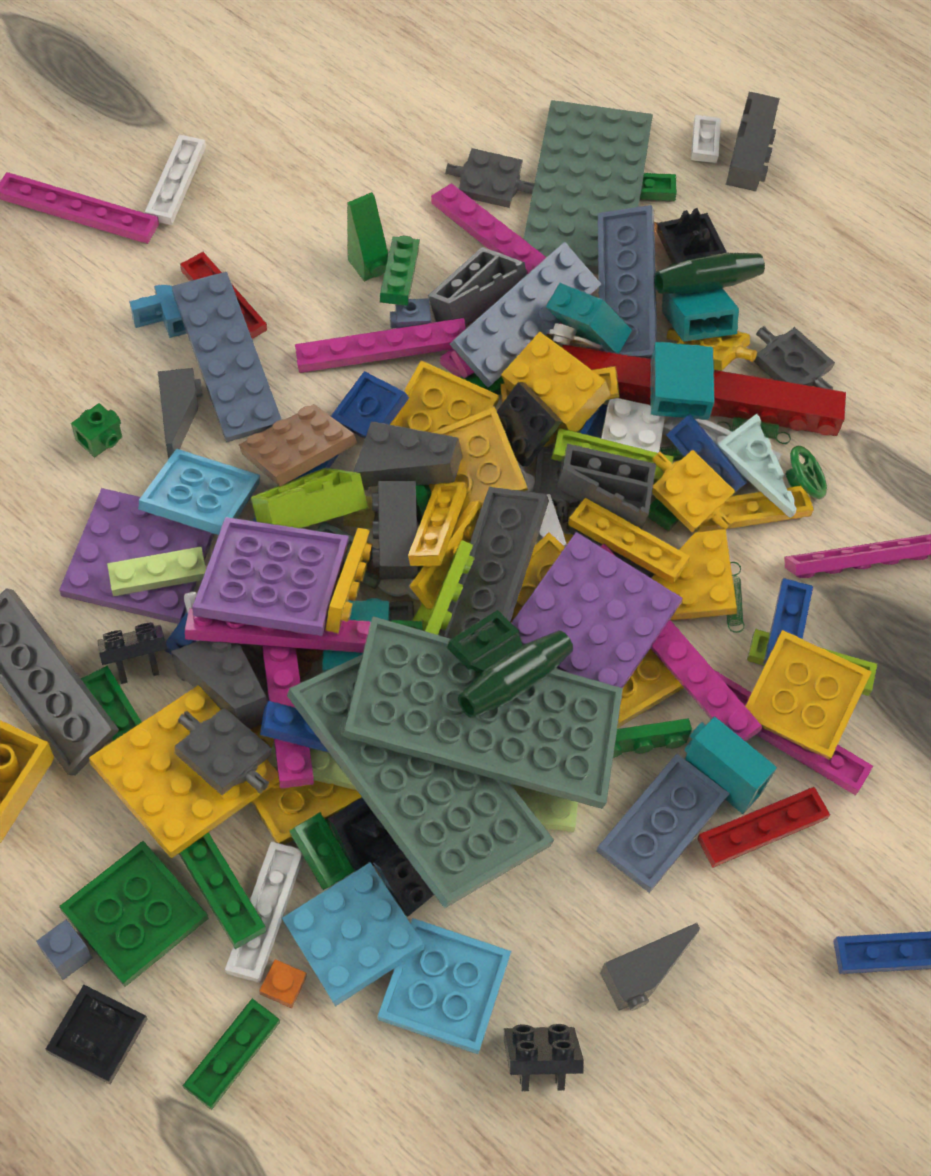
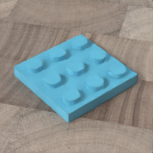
M176 449L139 499L138 509L219 535L225 517L234 519L239 517L259 486L260 475Z
M368 863L282 917L335 1007L425 949L424 943L371 863Z
M412 918L411 925L424 943L425 949L394 968L377 1020L479 1054L511 951Z

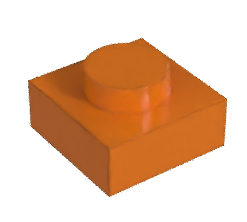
M275 959L259 990L260 995L292 1009L307 978V973Z

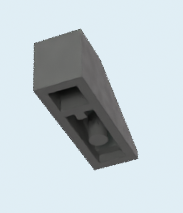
M193 368L158 371L168 459L176 449H180L198 411L197 397L203 396L201 379L194 378Z
M698 923L604 963L600 974L618 1011L626 1007L633 1011L649 1002L648 998L695 939L700 930Z

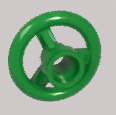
M799 445L793 447L790 452L792 468L786 471V478L790 486H802L805 492L814 499L824 498L827 493V483L818 461L805 447ZM799 455L805 459L803 464L799 460Z

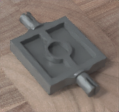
M471 148L468 161L463 167L448 163L445 172L446 175L460 177L459 189L471 199L510 208L512 198L517 191L532 194L535 183L520 180L522 159Z
M765 326L758 330L756 335L767 346L757 353L754 362L771 378L778 381L833 390V386L827 383L822 376L832 370L835 362L798 329L794 327L787 333L774 336Z
M543 447L537 455L534 493L550 494L554 506H557L556 513L559 522L563 513L562 523L568 522L569 508L578 507L582 501L556 488L562 461L551 459L553 448Z
M226 708L221 709L209 720L201 723L188 711L181 714L178 723L190 731V734L175 745L174 753L217 792L223 795L234 785L247 781L258 793H262L268 787L269 781H266L256 770L262 762L271 756L272 748Z

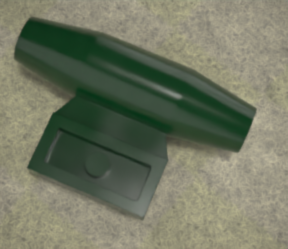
M722 253L694 258L680 263L669 264V267L656 271L654 284L657 292L660 294H693L731 287L762 275L765 270V262L760 253Z
M496 610L450 639L447 649L468 670L471 669L481 673L459 694L458 703L462 711L470 718L477 717L511 702L548 677L573 652V644L569 636L565 632L558 630L523 645L519 635L520 631L499 610Z

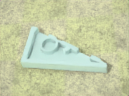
M756 414L719 442L717 446L749 482L791 518L797 510L794 505V497L791 491L786 489L782 479L784 476L776 455L771 450L769 438H765L760 427L761 419Z

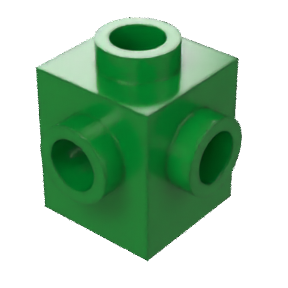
M100 403L91 409L85 410L80 417L71 423L75 440L94 458L106 449L114 447L122 438L119 416L111 409L108 411Z

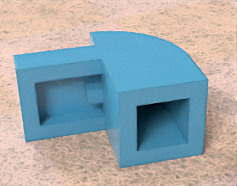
M156 285L154 286L155 295L129 301L135 328L163 321L169 338L187 334L172 293V286Z

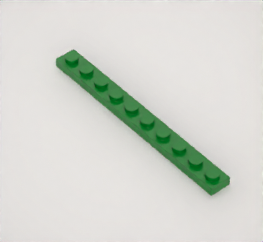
M108 665L81 678L119 729L111 738L112 742L142 723ZM209 832L179 853L235 949L266 932V926Z

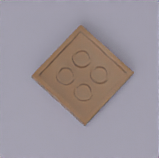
M313 404L301 408L298 413L287 419L275 422L269 429L249 436L246 441L239 444L242 455L280 487L357 444L354 433Z

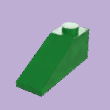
M372 192L347 202L348 261L364 282L385 273L388 260L387 245L376 199Z

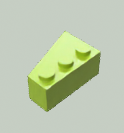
M327 467L251 497L257 522L294 528L311 526L368 508L360 473Z

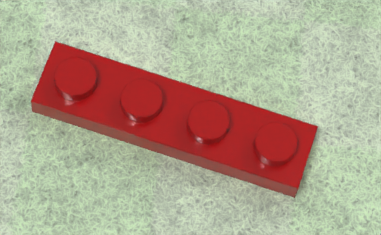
M204 251L180 263L181 272L189 281L222 273ZM232 284L251 338L253 339L267 331V323Z
M811 787L699 834L697 840L712 868L823 822L831 814L816 788Z

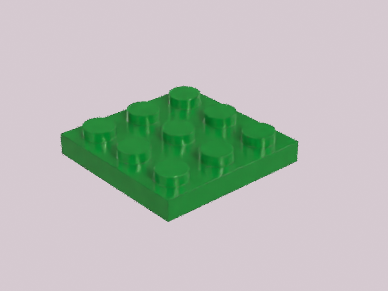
M144 841L140 842L59 906L62 913L124 987L129 985L209 919L208 914Z

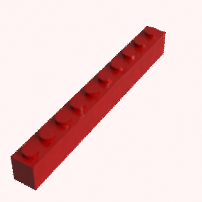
M562 344L564 350L591 370L615 367L620 399L649 404L651 406V359ZM714 370V405L710 416L732 419L737 417V419L743 418L747 421V419L749 420L757 414L762 422L767 423V426L768 423L769 426L770 423L771 426L773 423V426L774 424H779V427L791 428L796 431L803 430L826 436H837L845 420L846 392Z

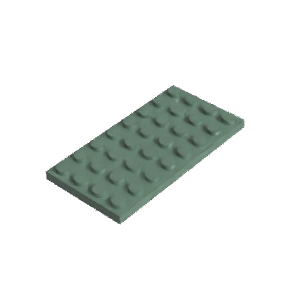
M551 100L523 239L545 257H548L562 243L566 242L591 273L598 274V213L639 207L653 114Z
M372 617L342 737L603 809L607 804L623 688L555 669L548 677L511 702L477 717L470 718L460 708L458 696L481 673L471 669L468 670L447 649L450 638Z
M362 655L289 688L287 697L444 908L544 851L553 843L554 839L510 783L342 737Z

